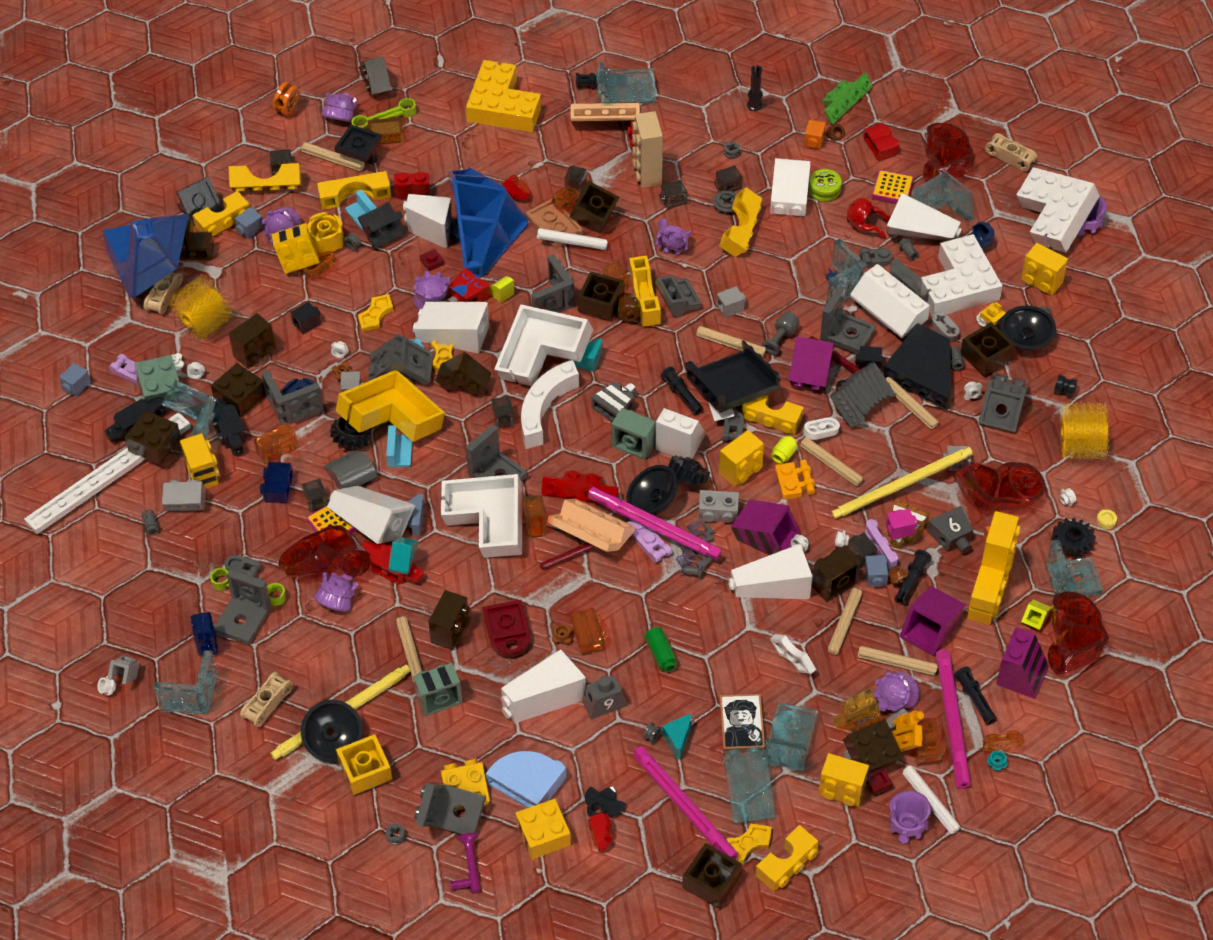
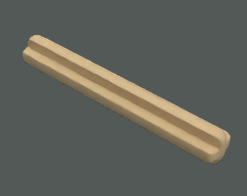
M304 142L301 146L304 153L358 171H362L365 166L363 161Z
M703 326L698 327L696 333L698 337L743 351L742 339ZM745 341L749 346L753 347L757 354H760L762 358L766 353L765 347Z
M891 377L886 378L897 399L930 429L938 426V420Z
M805 437L801 441L802 448L855 486H859L863 482L861 475L811 439Z
M853 588L850 592L828 646L830 654L837 655L862 596L860 589Z
M402 616L398 617L396 621L413 679V676L422 672L407 618Z
M860 646L858 651V657L930 675H936L938 665L936 663L865 646Z

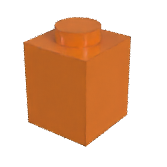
M808 121L804 137L805 147L821 149L825 136L826 122Z

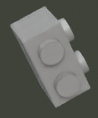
M172 480L169 483H163L162 505L166 511L205 510L206 488L202 481L200 482L199 480H189V482Z
M700 490L698 520L706 522H734L738 517L739 492Z

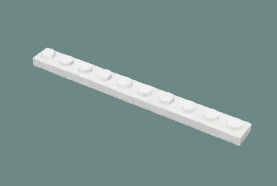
M179 412L168 419L178 423L180 435L191 428L190 422ZM128 448L124 449L24 518L25 523L36 534H39L146 458L129 452Z

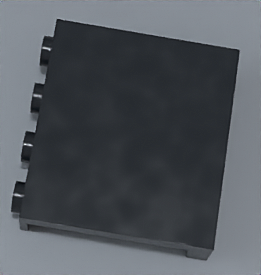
M744 340L741 341L743 351L698 368L692 361L684 363L687 379L719 413L780 390L779 382L781 378L779 373L773 370L768 362L766 363L762 356L757 354L753 347L749 346Z

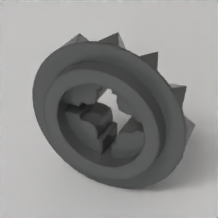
M732 191L717 193L713 199L714 208H717L718 212L724 211L725 214L727 212L733 214L732 205L737 193Z

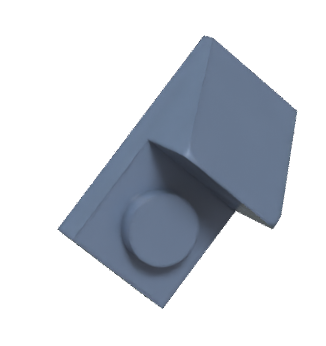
M418 494L408 501V503L415 505L408 522V527L412 528V536L420 537L425 508L424 494Z

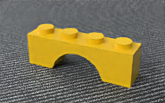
M299 163L281 164L279 171L267 179L253 176L247 166H229L230 188L234 189V192H244L245 188H252V191H263L262 188L268 187L270 190H280V187H287L288 190L298 189L297 186H302L301 165Z
M386 171L317 183L322 210L340 207L344 198L356 194L355 192L361 189L374 201L391 198L390 184Z
M746 187L735 196L732 209L738 216L739 226L733 225L723 233L719 247L734 257L739 256L741 253L744 254L748 250V242L753 235L752 229L757 223L756 217L761 210L760 205L763 198Z
M647 256L629 258V274L635 297L638 298L642 326L661 324V309L658 297L654 295Z

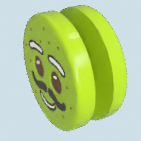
M830 169L815 171L809 178V194L821 202L835 200L841 193V177Z

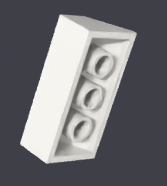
M878 264L864 273L850 294L852 299L901 338L908 335L917 323L923 324L928 320L930 305Z

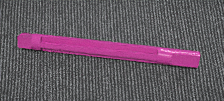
M592 487L588 493L589 499L715 561L718 560L722 553L720 548L613 495H609L595 487Z
M941 649L936 652V658L940 674L956 787L964 789L970 786L971 782L952 671L950 651Z
M643 746L634 749L633 757L715 849L737 860L738 852Z

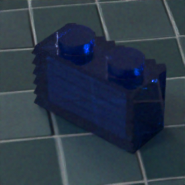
M268 462V468H264L263 471L264 483L260 485V495H263L264 502L287 503L293 476L292 463Z
M206 612L192 615L190 617L198 656L209 657L217 654V639L211 613Z

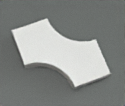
M775 634L770 638L779 656L789 660L798 672L812 674L816 670L808 654L797 649L786 635Z

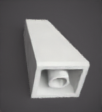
M902 193L887 224L886 233L950 241L954 237H959L962 228L959 227L961 222Z
M799 544L731 570V578L728 579L730 590H734L736 597L809 599L812 574L802 546Z

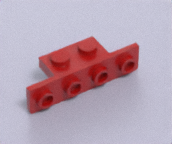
M571 470L566 471L563 478L543 475L541 494L597 503L588 497L592 487L617 498L619 487L603 485V477L597 474H581L578 471Z

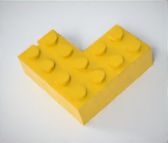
M483 60L466 105L467 122L533 132L541 111V94L514 90L517 81L516 65L507 63L498 65V62Z
M398 370L391 371L339 393L336 412L346 421L349 420V424L359 433L389 420L412 442L441 430L445 415L441 408Z
M995 511L985 543L981 567L971 596L967 616L969 620L991 625L992 618H997L999 605L1003 598L1004 588L1008 581L1009 571H1011L1016 551L1015 548L1021 526L1017 525L1019 517Z

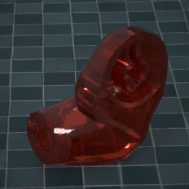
M933 123L927 127V150L931 157L925 163L923 169L926 184L933 188L954 182L967 174L974 164L975 153L971 148L970 139L965 132L955 125L948 123Z
M1021 462L1004 463L995 469L984 464L973 463L963 467L953 476L967 499L975 507L985 512L1025 509L1039 500L1046 489L1042 474L1034 466Z
M330 525L303 537L291 545L281 555L279 567L286 575L296 579L323 573L329 567L340 570L349 576L358 577L369 569L371 560L357 538L343 525Z
M1070 591L1055 595L1051 604L1053 629L1058 638L1049 648L1048 662L1053 672L1060 675L1084 667L1099 659L1107 647L1109 636L1103 625L1102 614L1091 599L1083 594Z

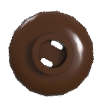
M625 295L618 300L617 312L621 320L632 322L640 317V306L637 297Z

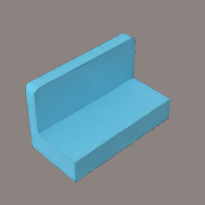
M361 189L355 192L357 202L346 207L345 210L358 227L364 231L357 218L377 207Z
M388 426L386 455L388 467H411L412 441L405 435H397L396 426Z

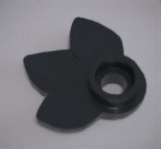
M614 786L605 788L600 792L593 787H589L585 793V801L588 805L587 815L589 818L600 813L617 816L626 806L625 802L616 800ZM595 810H600L601 812H600V813H595L594 811H595Z

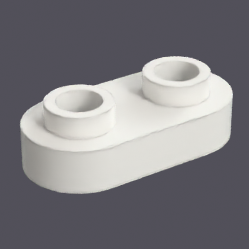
M830 417L809 421L804 425L803 434L811 440L834 436L838 433L840 424L836 419Z

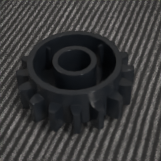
M340 417L331 424L330 437L333 438V443L338 442L339 447L344 445L345 449L352 447L353 450L356 447L362 449L363 445L368 446V442L371 441L372 428L359 433L349 424V420L346 421L343 417Z
M675 455L672 456L668 467L675 471L679 480L690 485L700 486L701 483H706L710 476L707 468L702 467L703 465L700 462L693 461V458L691 459L690 457L684 458Z
M1074 517L1072 521L1065 518L1064 523L1059 521L1057 526H1054L1051 540L1054 541L1053 547H1057V552H1061L1064 556L1072 558L1083 557L1085 553L1089 554L1090 549L1094 547L1096 535H1093L1094 529H1089V523L1082 524V519L1076 522Z

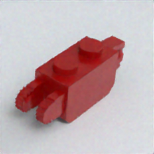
M368 541L362 543V557L370 562L372 572L397 585L404 584L406 580L418 584L424 577V571L417 567L414 562H412L408 575L389 571L391 545L383 543L376 545Z

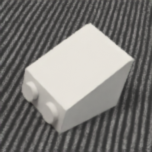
M775 158L771 214L806 215L810 161Z
M408 194L407 201H404L403 211L406 212L404 221L408 226V231L438 246L447 248L451 232L450 227L453 222L451 198Z
M664 408L656 421V450L671 456L677 455L692 459L705 438L706 432L699 421Z

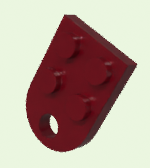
M522 600L482 607L492 649L504 657H516L523 654L530 645V631ZM513 643L517 645V648L509 649L507 646Z

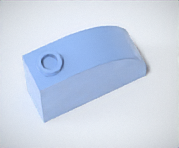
M532 751L508 754L496 761L486 772V783L526 808L549 801L567 778L566 767L562 762Z

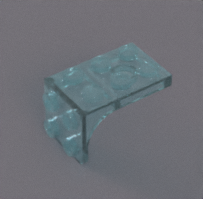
M600 62V67H597L596 77L598 84L597 96L601 103H656L654 68L612 70L605 68L604 62Z
M778 702L769 738L765 740L763 762L772 766L788 767L794 771H804L818 711Z
M760 747L745 749L746 753H740L739 749L726 751L725 755L721 756V761L724 763L733 823L775 818L766 750L761 751Z

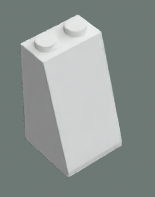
M425 302L423 309L419 310L418 321L413 325L415 338H419L421 342L429 344L433 341L446 346L452 344L454 349L479 354L489 329L488 303Z
M360 486L334 490L330 495L327 507L371 540L380 544L402 537L415 505Z
M559 650L501 688L503 706L501 710L507 719L511 718L514 723H518L584 700L586 692V677L564 652Z

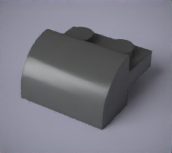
M673 275L656 278V287L672 315L682 316L684 311L700 309L702 303L688 278L675 280Z
M358 449L350 451L347 455L332 460L324 466L326 472L334 479L339 489L360 486L378 477L368 455L364 451L360 452Z

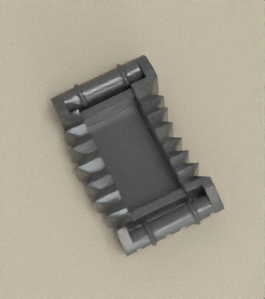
M873 361L865 368L856 371L851 377L846 378V382L841 383L842 386L838 387V391L833 392L830 398L851 428L864 421V416L869 415L868 412H871V408H875V405H878L879 402L893 397L895 392L881 373V369Z

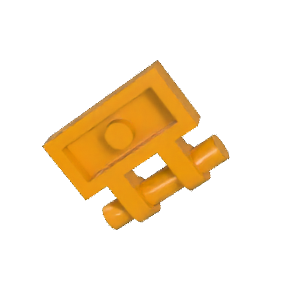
M807 460L799 462L800 468H795L794 462L775 465V472L783 500L800 498L804 490H807L809 495L815 493V482L811 478L810 474L812 471L810 465L807 464ZM803 476L804 481L799 482L798 477Z
M914 710L908 714H900L893 720L896 730L892 731L901 752L922 746V726L917 725L924 718L922 711Z

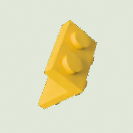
M477 759L464 761L465 765L456 766V763L444 765V769L440 770L444 784L487 796L484 805L490 802L482 762H477ZM462 805L456 806L455 811L463 810L465 808Z

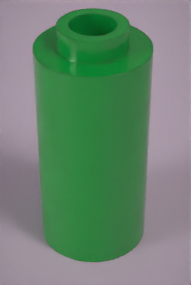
M655 627L648 630L644 638L660 671H673L678 664V660L663 629Z

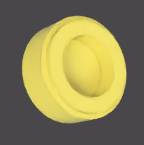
M1102 510L1098 513L1096 522L1103 529H1111L1116 525L1117 516L1111 510Z

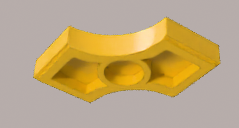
M389 294L371 298L372 303L365 312L358 314L362 333L380 329L381 319L386 314L394 311Z
M437 341L430 343L431 348L436 353L432 361L433 369L438 371L441 363L453 358L452 351L454 345L437 344Z
M751 823L749 829L743 835L736 838H727L726 840L738 852L737 861L744 864L747 856L753 851L768 849L772 827Z

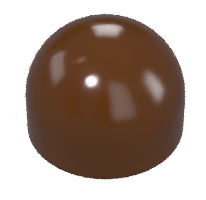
M836 123L827 129L829 139L839 141L844 138L845 130L842 125ZM833 130H837L840 136H835Z

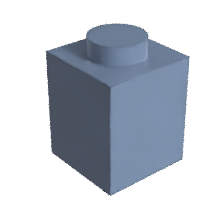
M250 207L235 218V229L240 235L250 239L264 229V224H262L263 217Z
M75 363L59 376L62 390L76 397L91 383L88 370Z
M866 556L864 570L867 587L887 586L888 570L886 556Z

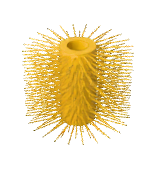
M204 280L203 284L201 283L202 286L200 288L198 286L196 288L195 285L192 287L189 284L190 286H187L188 288L186 289L192 288L194 290H191L193 294L191 293L190 295V290H188V294L185 295L187 298L181 299L182 302L180 304L178 302L177 304L175 303L180 311L179 317L181 319L174 320H182L187 329L191 328L193 333L197 331L202 334L201 330L203 331V329L209 331L206 327L208 324L210 326L212 324L213 327L216 325L219 328L218 326L224 325L220 322V317H226L223 315L226 310L223 307L225 302H223L222 296L218 293V290L216 291L213 287L211 289V286H206V280Z
M1068 402L1065 415L1063 413L1061 416L1063 421L1060 427L1061 439L1063 440L1061 441L1063 459H1065L1066 451L1071 445V450L1069 449L1071 459H1073L1074 450L1076 451L1079 445L1080 448L1079 450L1077 449L1079 459L1082 456V450L1086 452L1085 459L1086 456L1088 459L1090 450L1093 451V459L1094 456L1096 459L1098 450L1101 453V459L1102 456L1104 459L1103 450L1105 451L1108 445L1106 441L1109 429L1105 410L1102 412L1100 403L1098 405L1097 402L1098 413H1096L1093 404L1089 402L1090 413L1088 414L1084 402L1080 415L1076 402L1072 416Z

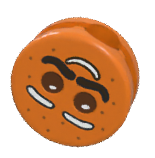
M283 82L274 96L273 109L277 112L281 111L283 115H289L298 103L300 88L292 85L290 82Z

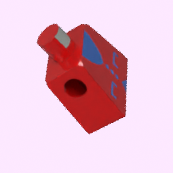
M464 268L449 285V299L446 302H484L491 297L490 285Z

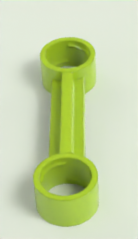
M404 98L400 100L399 106L370 117L364 115L355 116L352 119V125L365 124L358 127L369 130L370 126L400 115L407 118L412 117L416 114V103L411 98Z
M217 568L212 571L210 579L215 590L224 591L230 588L228 579L221 583L214 581L220 576L227 577L229 572L227 569ZM272 583L267 586L269 595L274 591L282 592L277 598L270 597L271 605L279 606L283 604L286 600L283 585Z

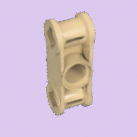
M999 133L994 134L991 142L985 145V150L989 155L1021 171H1028L1030 164L1037 159L1035 151Z
M170 273L155 283L149 295L145 298L144 310H154L163 315L172 300L171 298H173L172 296H174L182 284V273Z
M273 672L251 700L244 705L240 717L243 719L247 718L257 728L261 727L284 697L290 693L293 688V682L282 678L278 672Z

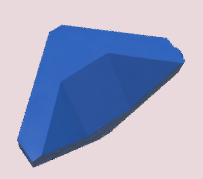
M470 167L464 170L448 171L450 189L453 192L458 222L463 269L466 268L479 278H482L527 228V217L501 184Z
M188 214L132 221L130 225L102 230L106 251L129 298L138 296L179 267Z

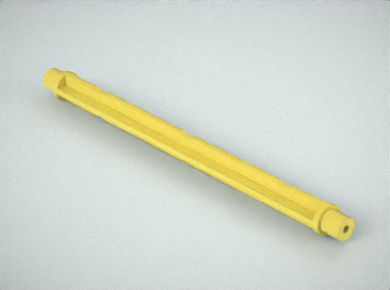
M970 447L960 449L842 506H838L837 509L831 511L834 519L841 516L844 517L851 512L965 460L968 456L973 455Z
M407 665L401 668L398 667L345 703L356 710L398 681L404 679L405 675L411 672L410 668ZM300 732L270 752L272 758L277 760L302 744Z

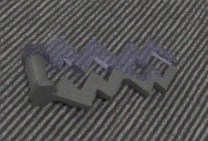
M702 521L687 525V528L691 531L689 532L696 537L702 534L704 537L700 539L707 542L714 540V537L711 536L714 534V531L707 523H704L706 530L701 531V533L696 528L702 525ZM684 545L680 546V549L685 553L676 557L677 562L681 566V576H684V573L698 575V579H701L702 570L712 559L698 552L695 554L692 549ZM696 555L702 559L695 562V565L698 567L687 566L692 564L690 559L696 558Z

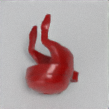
M859 198L849 205L846 220L861 232L875 230L880 237L885 239L886 235L883 230L875 225L864 223V220L869 215L879 213L888 222L891 217L885 214L879 207L872 206V202L869 199Z

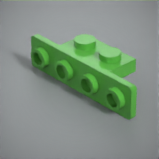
M863 73L855 82L841 81L835 89L827 93L822 103L824 106H828L824 112L829 124H834L872 88L867 73Z

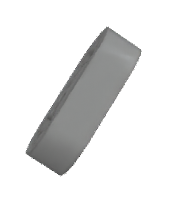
M935 313L932 317V327L937 333L949 338L951 343L956 342L960 333L958 326L945 313Z

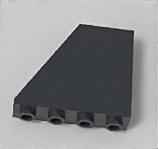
M917 323L884 365L883 376L885 379L891 377L903 389L934 403L938 407L948 410L951 400L950 339Z

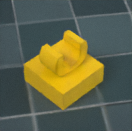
M995 302L981 311L979 317L988 324L992 322L996 326L1001 322L1006 312L1001 309L1002 306Z

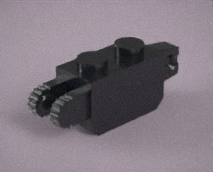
M156 398L147 402L146 399H140L115 413L113 418L115 423L104 431L106 437L111 443L121 438L125 439V436L145 410L158 416H163L167 412V408L164 406L165 400Z
M223 399L212 402L214 418H211L213 428H217L219 431L216 432L219 442H223L226 449L230 448L233 455L237 457L242 455L244 452L242 444L246 441V435L235 405H227Z

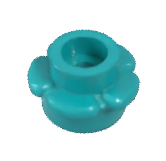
M1000 750L993 751L987 758L988 765L992 766L994 770L1006 768L1008 761H1006V754Z

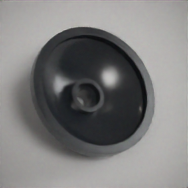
M1025 305L1012 308L1004 314L1000 323V331L1016 345L1015 348L1024 351H1035L1045 348L1053 341L1056 334V324L1052 316L1045 310Z
M655 465L643 470L634 478L628 488L626 495L627 503L651 515L663 511L671 504L677 494L679 487L678 476L672 468L666 465Z
M325 700L315 704L307 711L301 723L300 735L305 749L313 757L324 762H338L336 749L361 740L363 725L360 716L349 704L339 700ZM328 728H332L334 730V734L332 736H329L327 734Z

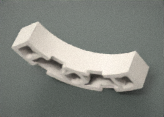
M573 360L562 363L547 371L528 391L521 411L522 438L525 449L543 445L541 420L551 402L558 395L560 397L573 389L579 388V373Z

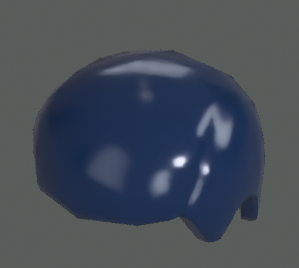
M983 221L973 225V231L968 236L974 234L981 249L990 247L995 238L994 228L988 222Z

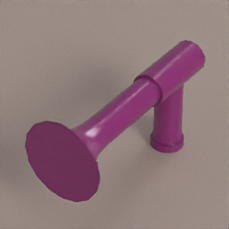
M464 833L457 837V840L462 842L465 847L469 879L450 881L451 891L470 887L472 894L480 892L474 856V841L479 837L477 833Z

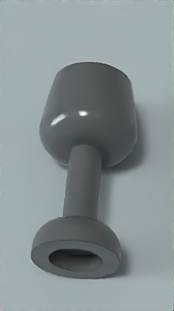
M786 311L776 320L775 328L777 333L772 339H766L762 343L768 354L777 355L780 350L778 343L783 336H792L795 333L799 324V318L794 313Z

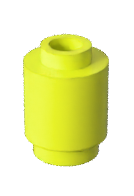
M783 436L772 449L771 458L778 464L787 462L798 448L796 440L791 436Z

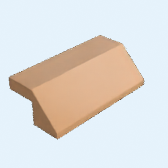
M639 103L571 104V121L635 120V114L640 113Z
M577 499L564 500L561 513L549 515L547 523L607 552L619 550L636 529V527Z

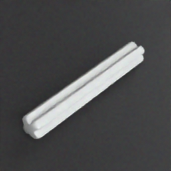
M539 228L537 232L538 239L605 250L607 247L606 239Z
M913 766L906 767L903 770V775L917 792L927 797L931 810L949 833L954 834L959 831L960 825Z

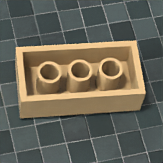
M656 111L635 114V122H632V129L635 134H632L633 145H635L632 147V154L635 159H632L633 169L637 170L635 172L636 181L640 182L641 188L662 186L663 136Z

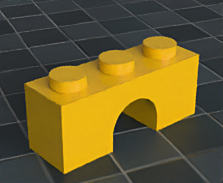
M237 191L223 199L224 211L215 213L207 207L193 215L195 228L199 232H212V236H215L217 233L234 225L235 218L250 208L249 203Z
M768 395L743 404L742 414L744 419L795 435L803 419L804 407L786 401L781 409L772 410L768 408Z
M799 825L785 838L784 849L791 856L787 859H780L770 852L756 866L755 876L773 892L779 887H785L790 877L794 873L798 874L808 859L811 861L816 857L819 841Z

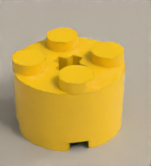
M322 212L313 215L309 219L307 227L319 255H325L343 247L342 222L337 215L333 214L332 216Z

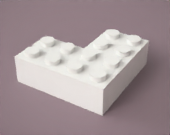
M1033 167L1016 196L1023 208L1041 212L1030 230L1035 244L1039 243L1048 248L1051 246L1052 249L1066 253L1100 195L1094 183Z
M974 234L940 243L938 258L945 271L921 277L923 280L920 295L930 305L929 312L932 317L937 312L950 314L1000 300L1002 284Z
M520 305L494 370L500 379L515 383L517 380L520 384L533 386L537 381L547 354L581 362L593 328L588 319Z
M518 474L442 481L441 497L443 500H441V517L446 526L479 523V549L484 558L522 555L523 484Z

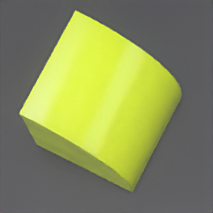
M508 276L503 277L490 286L491 295L498 302H504L515 294L514 280Z
M1033 599L1028 604L1021 622L1040 630L1047 620L1052 607Z

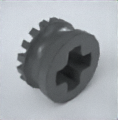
M736 142L726 143L724 145V155L727 158L729 157V159L738 157L739 144Z
M349 233L348 237L343 239L344 244H347L346 247L348 246V249L350 248L352 251L361 245L360 239L354 233Z
M651 722L644 731L643 739H649V742L654 743L657 740L656 736L659 737L658 734L661 733V727H655V724Z
M399 824L390 825L386 829L387 841L392 845L403 843L406 837L404 828ZM392 832H394V833H398V832H399V835H400V836H398V837H397V836H393V837H392V834H391V833H392Z

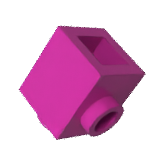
M910 508L887 513L885 525L891 540L913 536L918 523L916 516L912 515Z

